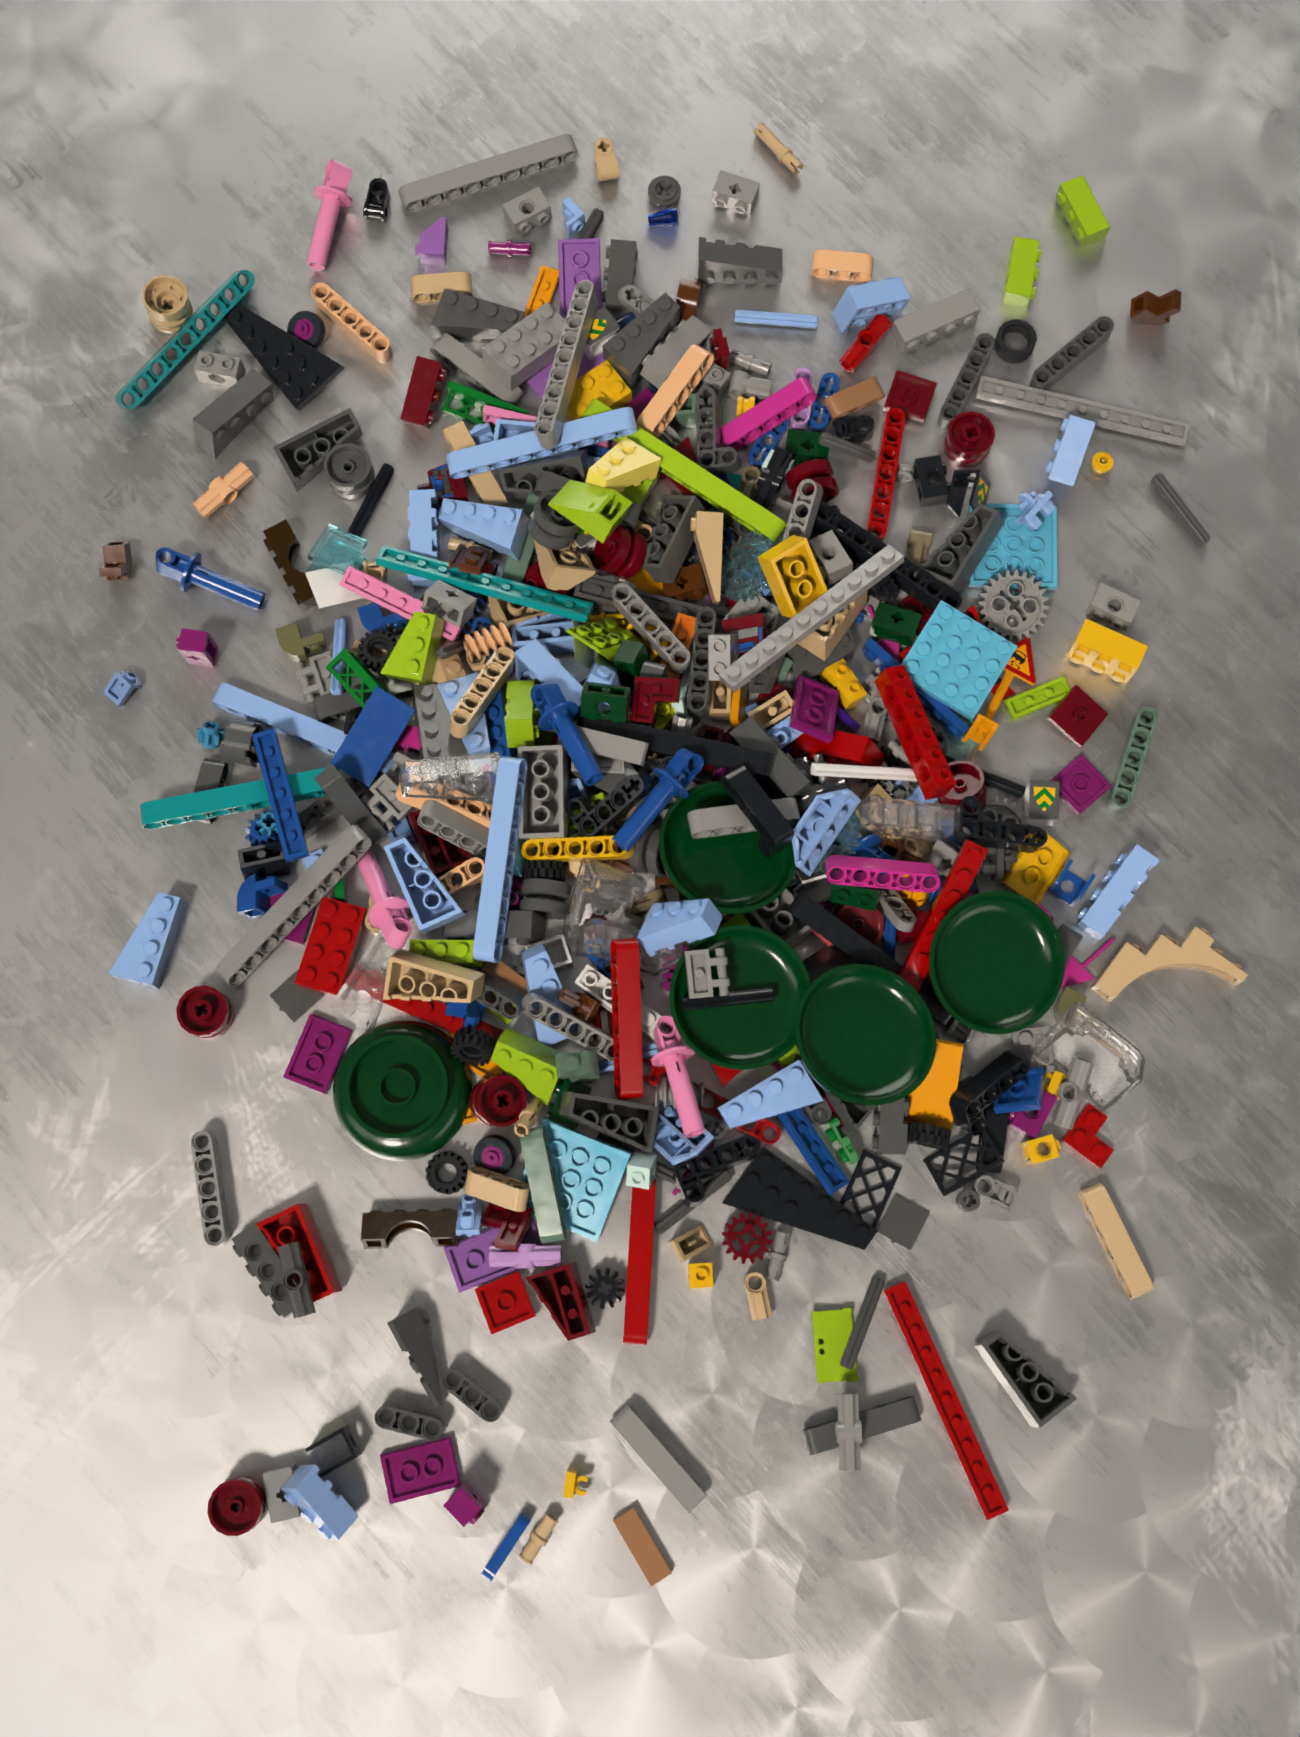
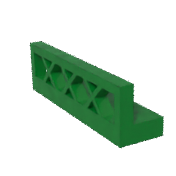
M451 380L447 386L448 396L441 408L442 412L474 425L486 423L482 421L484 405L529 415L528 410ZM453 399L461 402L463 406L456 410L449 408ZM480 409L482 415L474 418L469 415L468 410ZM490 424L491 431L495 432V425Z
M344 648L326 666L363 708L366 704V693H373L376 686L390 693L361 660L348 649ZM342 659L347 664V674H339L335 669ZM351 677H359L361 679V690H354L351 687Z

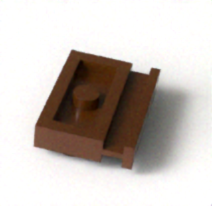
M459 544L449 560L448 569L457 567L458 571L480 576L489 560L490 551H486L479 546H469L465 549Z

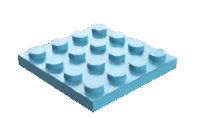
M986 503V506L1000 512L1004 524L970 577L969 587L983 588V585L991 586L988 580L992 578L997 581L996 574L1000 573L1004 578L1006 570H1009L1011 576L1014 570H1018L1019 576L1026 571L1027 579L1034 575V584L1041 581L1042 583L1038 587L1039 590H1056L1057 506L1048 516H1044L1038 511L1036 515L1043 522L1036 530L1031 531L1024 524L1018 526L1015 522L1023 512L1018 509L1020 504ZM969 505V514H970V513L973 511V509H972L971 506ZM1012 584L1009 589H1019V588H1018V586Z
M941 600L901 665H905L913 686L972 721L1016 650L1017 645Z
M544 1118L541 1126L545 1127L566 1229L598 1241L631 1152ZM525 1167L520 1181L529 1184ZM530 1192L527 1208H533L534 1211L532 1196Z

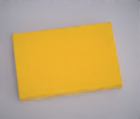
M1048 833L1047 842L1034 853L1019 852L1016 856L1018 857V862L1011 864V871H1007L1004 878L1000 881L1015 894L1021 895L1036 904L1040 903L1071 854Z

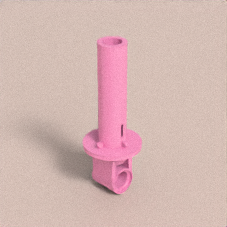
M333 159L329 161L326 167L323 186H317L313 189V195L321 201V206L307 265L317 270H325L340 208H349L352 205V198L346 194L352 176V169Z
M368 850L356 862L375 904L369 911L368 919L374 928L382 930L385 941L390 947L401 949L404 947L413 929L408 919L411 909L406 898L393 896L375 853Z
M662 1016L658 1019L653 1031L659 1053L651 1058V1063L657 1067L665 1066L684 1137H695L705 1132L685 1062L695 1052L689 1046H683L673 1018L671 1016ZM660 1027H668L671 1032L665 1033Z

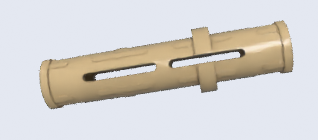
M764 123L758 124L757 126L761 130L755 128L754 134L771 149L781 164H785L794 175L798 174L800 171L797 168L799 167L802 170L804 165L793 155V151L789 147L786 148Z
M533 1095L526 1109L521 1111L519 1121L514 1126L515 1134L520 1137L528 1135L530 1128L537 1123L538 1114L544 1106V1103L535 1095Z

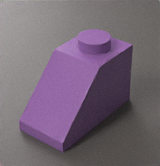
M441 217L420 234L419 243L415 245V254L419 257L421 265L446 266L448 242L446 217Z

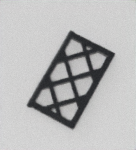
M986 1126L982 1131L985 1136L983 1146L971 1143L974 1135L968 1133L949 1144L948 1150L941 1149L923 1160L944 1197L1005 1162L989 1135ZM960 1144L965 1145L962 1158L950 1155L951 1149ZM970 1146L982 1149L979 1163L966 1160ZM986 1151L994 1152L997 1160L989 1165L983 1164ZM939 1156L945 1157L941 1170L934 1169L931 1161ZM949 1159L961 1162L958 1175L945 1172ZM965 1163L978 1166L975 1173L967 1178L962 1177ZM944 1175L956 1178L955 1185L945 1189L942 1184Z
M863 1150L840 1203L845 1205V1202L851 1199L856 1211L855 1214L862 1218L861 1214L874 1210L876 1216L871 1226L876 1228L902 1168L869 1153L867 1150ZM865 1157L872 1159L876 1168L863 1172L861 1166ZM889 1167L895 1170L891 1181L886 1183L881 1169ZM877 1171L882 1184L869 1188L865 1175ZM861 1177L866 1190L853 1195L851 1190L856 1178ZM884 1188L885 1195L881 1204L876 1205L871 1192ZM868 1194L872 1207L859 1211L855 1198Z

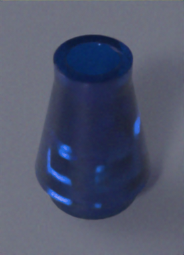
M669 206L655 213L648 214L649 227L674 228V225H679L677 208Z

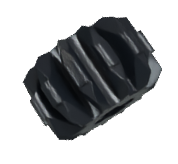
M610 1268L605 1269V1276H602L601 1270L597 1269L598 1279L591 1274L588 1276L590 1280L594 1281V1285L585 1284L586 1288H593V1291L588 1292L586 1297L588 1298L595 1294L596 1298L592 1301V1305L597 1304L600 1299V1308L604 1309L605 1300H608L609 1306L612 1308L614 1303L611 1298L614 1297L618 1302L622 1300L620 1296L616 1295V1292L625 1293L624 1288H617V1285L624 1283V1279L615 1282L614 1279L619 1274L617 1271L613 1273L612 1277H609ZM603 1281L612 1286V1290L609 1289L610 1294L605 1295L604 1292H599L598 1287H601L600 1283Z

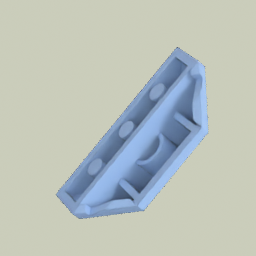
M843 789L816 795L793 830L792 845L795 866L809 877L861 801L851 790Z
M663 1101L660 1102L653 1147L673 1166L697 1157L714 1140V1136L705 1129V1132L701 1135L690 1138L684 1137L677 1109L673 1108L672 1102H670L668 1108H664Z

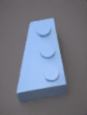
M901 277L886 278L878 282L870 281L862 285L854 284L845 289L844 294L832 311V315L841 334L848 332V327L858 324L859 327L866 325L865 321L874 318L877 314H883L887 317L901 312L911 298Z
M549 613L511 626L514 652L536 638L541 644H545L548 647L551 655L574 653V637L566 632L567 629L573 628L572 619Z
M316 1464L301 1465L281 1487L286 1493L284 1498L291 1505L295 1506L297 1504L302 1510L301 1515L308 1522H314L319 1527L318 1532L327 1540H339L358 1518L357 1513L341 1495L338 1496L331 1489L333 1485L329 1480L324 1482L317 1473L320 1469Z

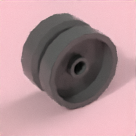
M344 443L332 448L325 457L323 463L324 473L335 494L349 500L359 499L367 495L375 480V471L366 450L356 444Z
M546 492L539 497L527 522L528 532L538 544L554 550L564 549L571 544L579 526L548 505L558 492Z
M651 824L634 844V854L628 859L629 865L634 872L650 873L653 876L662 878L668 877L663 868L659 851L661 827Z
M529 878L522 881L521 892L527 898L520 900L519 911H534L546 920L568 919L570 907L563 901L571 898V885L556 880Z

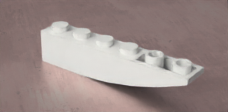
M587 964L574 984L594 999L600 1001L602 1006L612 1013L611 980ZM641 1002L642 1036L652 1043L655 1042L654 1028L658 1019L662 1016ZM660 1027L665 1033L671 1032L668 1027ZM682 1039L683 1046H688ZM691 1058L685 1060L686 1064L689 1063Z

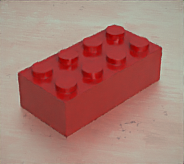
M327 897L322 898L294 984L304 989L343 1000L366 929V908Z

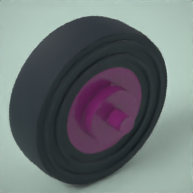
M300 311L290 319L287 333L316 349L325 338V325L317 314L310 311Z
M493 1134L482 1138L474 1148L473 1159L477 1167L505 1175L513 1167L516 1153L512 1143L507 1138Z

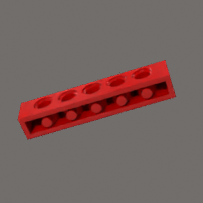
M905 665L885 668L874 682L925 800L945 796L957 783Z

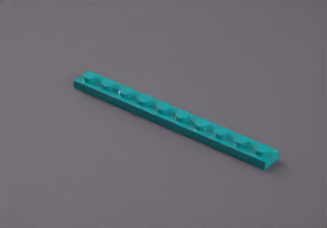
M386 545L382 547L376 557V565L432 581L439 579L451 586L470 592H476L583 623H587L593 610L594 603L483 572L478 576L458 571L457 567L448 569L449 563Z

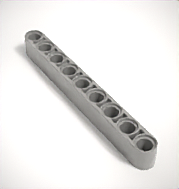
M563 134L407 183L399 188L398 193L405 211L413 213L574 162L579 157V153L572 135Z
M582 280L575 286L535 422L534 430L540 446L545 449L555 447L559 441L597 308L598 298L594 285L589 280Z
M358 825L347 827L218 963L217 971L230 987L240 985L369 850L372 841Z

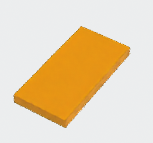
M936 1039V1053L932 1067L921 1085L908 1095L909 1111L905 1121L908 1123L920 1122L933 1126L936 1125L952 1131L953 1117L949 1101L952 1094L958 1090L964 1044Z

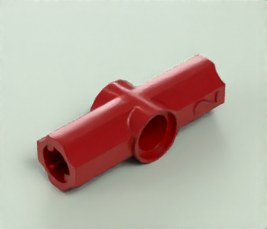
M877 314L869 325L858 333L857 339L839 359V364L845 371L854 373L864 359L873 353L874 347L892 326L888 317L883 314ZM861 342H867V343H869V344H868V345H864V344H862Z

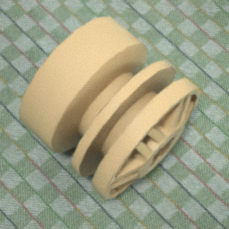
M169 275L157 276L145 285L142 292L143 303L153 327L160 332L174 334L193 315V308L185 285L176 277Z

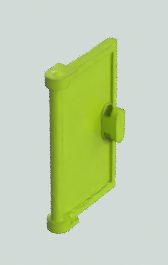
M853 1307L840 1308L839 1310L811 1311L817 1383L837 1381L855 1383L859 1381L856 1362L853 1369H847L840 1365L853 1329Z

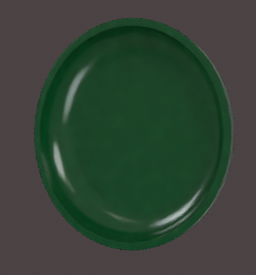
M721 781L698 785L687 791L689 793L687 799L679 797L671 805L660 829V858L669 880L688 900L709 898L721 914H743L768 905L788 887L796 870L792 840L788 847L767 858L758 847L760 834L757 831L700 839L691 837L687 819L689 812L697 809L736 804L724 789Z
M987 891L975 894L959 902L943 917L931 940L928 969L931 984L938 1000L957 1021L982 1033L1008 1034L1029 1027L1050 1009L1062 986L1065 956L1062 941L1054 923L1037 904L1012 892Z
M734 925L719 928L715 935L696 940L686 951L709 949L710 958H716L715 949L724 948L725 957H728L726 970L727 979L730 978L729 992L773 988L775 1000L773 1002L685 1011L682 1008L681 1001L683 997L688 996L685 956L683 954L675 967L670 984L669 1001L672 1018L685 1043L697 1055L708 1062L735 1070L760 1068L782 1058L796 1045L794 1036L795 1017L799 1003L811 985V981L799 955L779 936L754 926ZM711 966L712 980L718 979L717 966ZM713 987V994L719 993V987Z
M868 964L840 966L818 977L806 990L799 1003L794 1025L795 1043L799 1057L814 1081L831 1095L857 1105H883L908 1096L927 1077L936 1053L934 1022L926 1003L919 993L897 974Z
M398 1020L371 1028L349 1046L341 1058L335 1073L333 1101L336 1115L342 1128L357 1146L379 1158L393 1161H408L434 1153L456 1135L469 1110L472 1077L469 1066L465 1065L466 1062L463 1061L461 1063L459 1058L455 1059L453 1057L454 1054H451L453 1040L447 1034L423 1022Z

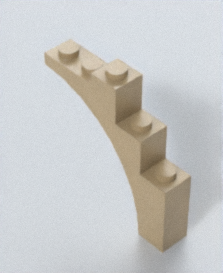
M1195 926L1188 931L1178 946L1173 938L1167 935L1163 936L1162 934L1153 940L1144 954L1141 952L1142 949L1136 944L1124 943L1090 989L1110 1002L1136 978L1151 971L1164 968L1187 967L1200 969L1221 976L1234 985L1242 983L1248 974L1243 971L1242 966L1224 958V954L1221 951L1210 948L1215 940L1210 937V933L1207 930Z

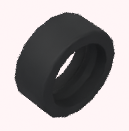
M1020 319L1009 320L1003 323L995 338L994 348L997 355L1010 363H1020L1027 360L1032 354L1037 341L1036 332L1029 323ZM1009 332L1019 333L1026 338L1028 342L1027 347L1023 350H1012L1004 344L1003 337Z

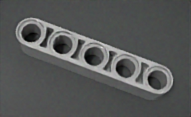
M443 333L430 347L432 354L438 360L484 394L512 405L523 395L522 390L518 386L510 391L483 364L482 358L448 333Z
M805 479L800 482L782 541L794 535V532L799 528L802 532L800 537L807 538V541H809L823 495V488L819 483L811 479ZM814 485L813 494L808 496L806 493L807 488ZM807 507V515L801 518V509Z
M618 583L612 590V599L616 609L675 673L686 672L690 667V652L628 584ZM619 594H626L627 598L619 599L617 596ZM637 609L642 611V613L639 615H633L631 613L633 610ZM653 625L656 627V630L648 631L646 627ZM663 641L671 643L669 647H662L660 644ZM682 657L686 661L684 663H677L675 659Z
M795 798L772 800L791 826L798 824L801 818ZM737 804L697 809L687 814L691 837L694 839L757 831Z
M429 799L424 801L417 819L420 827L485 860L489 834L488 827L436 800Z
M529 993L523 998L522 1007L532 1019L581 1046L596 1052L603 1058L614 1062L613 1052L608 1053V1048L613 1045V1035L591 1023L583 1021L570 1011L537 993ZM533 1002H539L537 1009L530 1010V1005ZM558 1012V1018L554 1021H550V1016L553 1013ZM574 1023H578L577 1029L575 1031L570 1032V1026ZM597 1034L595 1041L588 1042L591 1035Z
M199 1131L191 1138V1148L203 1236L208 1245L223 1246L230 1239V1228L218 1143L213 1134ZM207 1136L209 1143L202 1149L200 1147V1140L202 1137ZM210 1159L212 1167L209 1171L205 1172L203 1170V1163ZM213 1182L215 1191L213 1194L208 1195L206 1187L209 1183ZM212 1206H216L219 1212L212 1219L209 1215V1210ZM216 1229H219L222 1233V1237L218 1242H215L212 1238V1234Z
M628 1404L610 1420L615 1429L689 1513L707 1497V1494Z

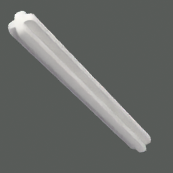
M812 763L810 769L811 775L917 781L912 768Z

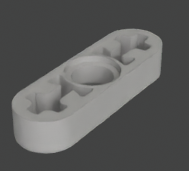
M626 285L618 292L620 303L637 316L642 313V302H647L649 305L655 302L634 285ZM628 291L631 292L630 296L632 297L629 300L626 299L627 294L625 293Z
M881 889L878 906L896 929L902 932H911L917 920L916 916L895 890Z

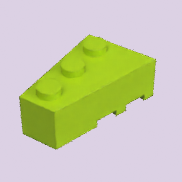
M415 611L380 673L390 679L424 685L431 684L437 658L436 650L439 649L444 620L434 614Z
M534 680L507 681V704L505 705L507 716L504 717L508 748L535 746V738H539V725H535V720L540 719V714L531 699V689L535 685Z
M506 1027L496 1043L491 1060L513 1078L517 1079L521 1085L548 1106L561 1079L557 1078L555 1055L562 1052Z

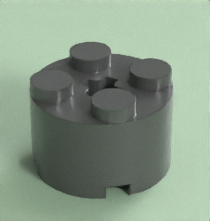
M229 719L226 723L225 739L220 743V753L224 754L226 761L229 763L257 767L256 763H259L252 734L266 731V726L263 723Z

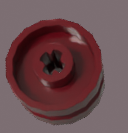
M974 411L963 412L955 416L950 422L943 443L944 453L948 460L956 466L971 468L983 463L988 457L995 438L994 426L990 419Z
M815 459L806 461L795 466L786 474L787 486L792 491V502H794L800 482L805 479H811L822 486L823 495L821 500L825 503L830 502L839 494L840 490L835 478H832L834 472L829 460ZM814 485L809 486L807 492L813 494Z
M619 525L604 543H601L599 540L596 541L593 555L595 566L599 570L615 574V576L622 579L632 578L644 563L647 553L646 539L642 534Z
M958 760L948 763L957 785L945 796L938 797L939 808L944 814L954 818L955 808L963 798L975 796L981 802L982 810L987 801L983 771L978 765L969 761ZM964 805L965 810L972 813L971 808Z
M837 904L833 911L835 917L875 945L881 938L884 930V920L878 907L876 911ZM855 921H862L861 925L856 924L854 926Z
M206 985L195 986L186 991L179 999L176 1008L177 1019L181 1027L188 1033L205 1040L216 1039L225 1034L232 1026L234 1019V1007L230 999L217 989Z
M508 1075L488 1076L479 1080L469 1096V1107L472 1115L480 1123L489 1127L509 1126L519 1120V1114L527 1106V1095L524 1087L517 1079Z
M237 1476L220 1484L212 1492L208 1501L207 1514L212 1526L226 1536H239L255 1528L263 1520L268 1510L265 1488L258 1480L249 1476ZM238 1503L240 1504V1510L236 1508Z

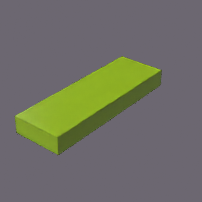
M1062 676L1005 699L1003 704L1013 722L1059 703L1069 692L1070 687L1065 676Z

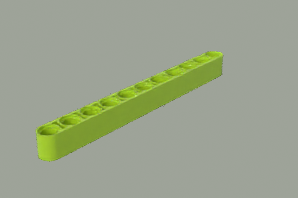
M593 398L581 415V418L608 412L613 409ZM638 425L635 433L612 439L619 443L623 438L627 437L660 457L659 471L772 544L776 542L787 526L782 519Z

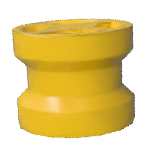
M738 395L736 417L754 407L755 397L744 398Z

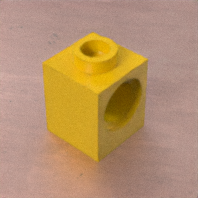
M1053 1134L1021 1143L1028 1166L1060 1157L1058 1153L1061 1151L1060 1144L1057 1138L1054 1139ZM1039 1143H1043L1047 1147V1154L1045 1156L1039 1154L1037 1150Z
M712 1263L688 1264L689 1288L714 1287Z

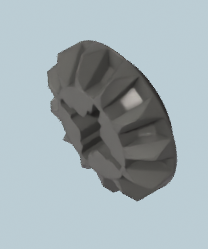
M659 176L650 182L648 195L651 202H655L657 206L664 205L667 208L670 204L675 205V202L680 199L681 187L673 177ZM661 189L664 191L668 190V196L665 194L661 195Z
M893 766L896 768H906L903 766ZM880 779V786L895 802L905 801L913 795L916 788V781H902L905 790L898 787L892 791L894 787L892 780Z

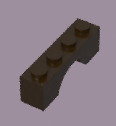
M285 519L264 530L266 539L263 542L269 552L274 551L276 557L273 560L278 569H284L286 574L283 575L287 586L294 587L296 592L292 595L298 606L303 604L304 608L308 610L318 605L306 574L292 566L293 555L300 544L287 520Z
M443 1208L440 1211L419 1209L411 1212H406L405 1210L382 1212L373 1210L369 1213H363L361 1242L364 1249L388 1248L391 1241L400 1233L417 1230L427 1234L435 1247H455L459 1244V1236H456L458 1212L450 1208Z

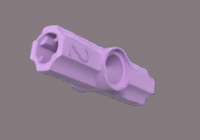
M521 1244L518 1251L489 1246V1267L536 1268V1266H561V1245L536 1246V1244Z

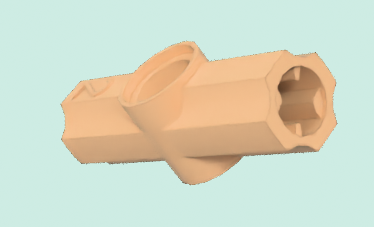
M240 462L224 477H216L210 483L209 490L193 503V506L207 519L223 504L228 505L233 502L238 495V491L252 480L254 475L244 463Z

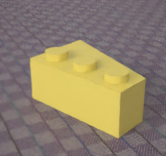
M625 437L588 469L585 483L614 489L620 493L628 486H638L641 481L648 478L650 480L655 479L658 474L661 458Z

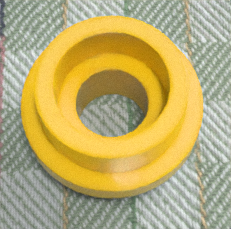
M1098 452L1093 456L1091 465L1097 473H1106L1113 466V458L1106 452ZM1100 460H1104L1106 464H1102Z

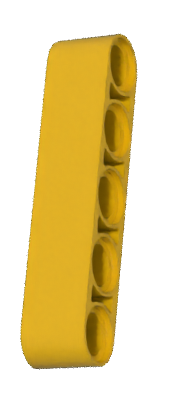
M614 836L527 840L522 845L521 851L522 855L528 860H557L562 862L622 860L632 857L635 846L629 852L623 850L619 853L618 845L612 840ZM602 843L603 850L597 854L596 848ZM580 844L581 851L575 854V848ZM559 845V852L554 855L553 850ZM537 846L538 852L535 856H533L532 850L534 847Z

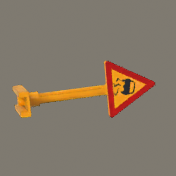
M1024 638L1015 643L1017 648L1003 669L1005 675L984 716L978 714L962 739L965 743L968 739H971L980 744L978 747L979 751L983 750L999 726L992 719L1013 677H1017L1030 685L1036 683L1030 638Z

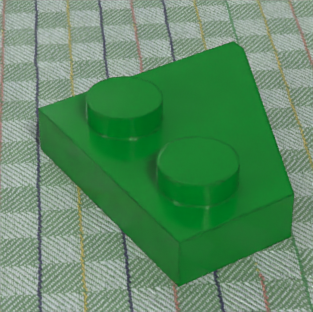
M835 1118L825 1125L827 1128L825 1134L831 1143L835 1142L838 1146L837 1154L843 1163L847 1162L850 1166L860 1159L848 1136L840 1128L839 1125L841 1123L839 1119Z

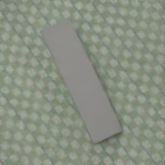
M576 726L592 754L641 766L644 765L649 743ZM558 737L557 745H563Z

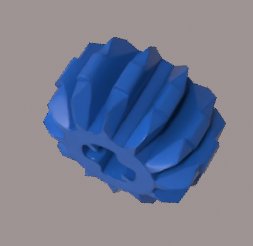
M258 814L254 815L255 821L248 819L247 822L251 827L244 828V831L248 833L245 839L251 841L250 845L252 847L280 841L277 838L279 836L278 833L273 834V838L268 836V832L264 835L260 834L259 830L263 826H258L256 821L261 819Z

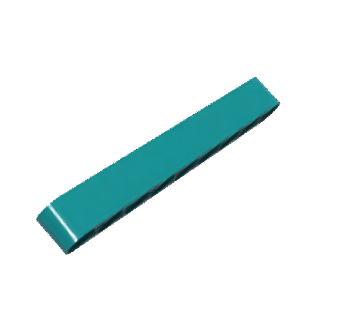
M248 270L234 272L118 391L115 398L117 405L123 409L136 408L253 287L255 282L253 274ZM240 275L246 278L245 286H242L239 282ZM226 289L232 293L230 301L225 298L224 293ZM212 304H215L218 308L216 315H213L210 311ZM198 318L203 321L204 326L202 330L196 327ZM184 333L189 337L188 345L183 344L181 340ZM169 348L173 349L175 352V358L173 360H170L167 357V351ZM155 363L161 368L158 375L154 374L152 370ZM141 378L146 381V388L144 390L138 387V381ZM126 393L132 398L130 405H126L123 401V396Z
M327 767L288 775L295 802L327 796L314 780ZM263 779L144 802L140 804L143 828L156 829L271 807Z

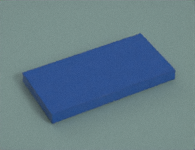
M376 686L330 764L370 787L416 709Z

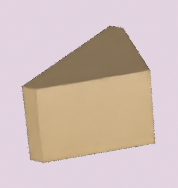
M702 1224L670 1241L681 1263L713 1245Z

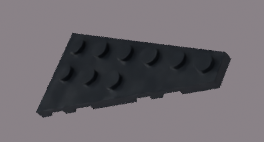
M239 303L223 317L298 411L345 369L339 363Z
M764 1146L722 1202V1204L749 1213L752 1212L767 1219L861 1250L866 1249L878 1232V1230L832 1196H829L828 1193Z

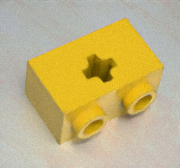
M844 659L826 667L818 678L821 684L839 691L838 706L845 712L859 706L868 695Z

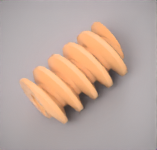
M503 622L498 623V629L494 625H490L489 631L486 628H482L481 635L478 631H473V638L467 633L465 634V641H463L470 662H473L474 654L478 659H481V652H484L487 657L490 656L491 648L495 652L498 646L506 647V643L513 647L509 631Z

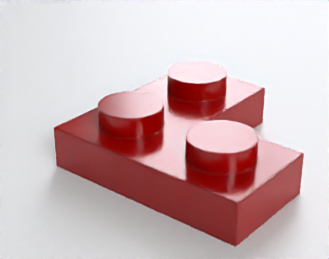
M1087 1103L1076 1118L1073 1130L1068 1129L1061 1141L1095 1167L1101 1169L1114 1151V1149L1095 1136L1108 1117L1090 1103Z

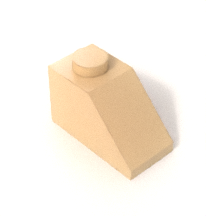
M784 690L747 714L754 721H759L764 729H767L791 714L793 700L788 692Z

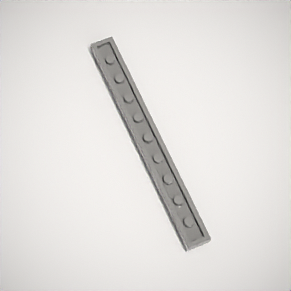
M982 375L975 397L976 399L1063 419L1067 418L1069 413L1096 422L1095 426L1179 446H1185L1190 428V423Z
M888 544L718 674L719 679L733 692L737 691L904 563V556Z

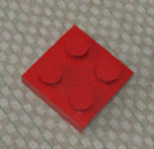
M520 1271L475 1289L491 1334L536 1316Z

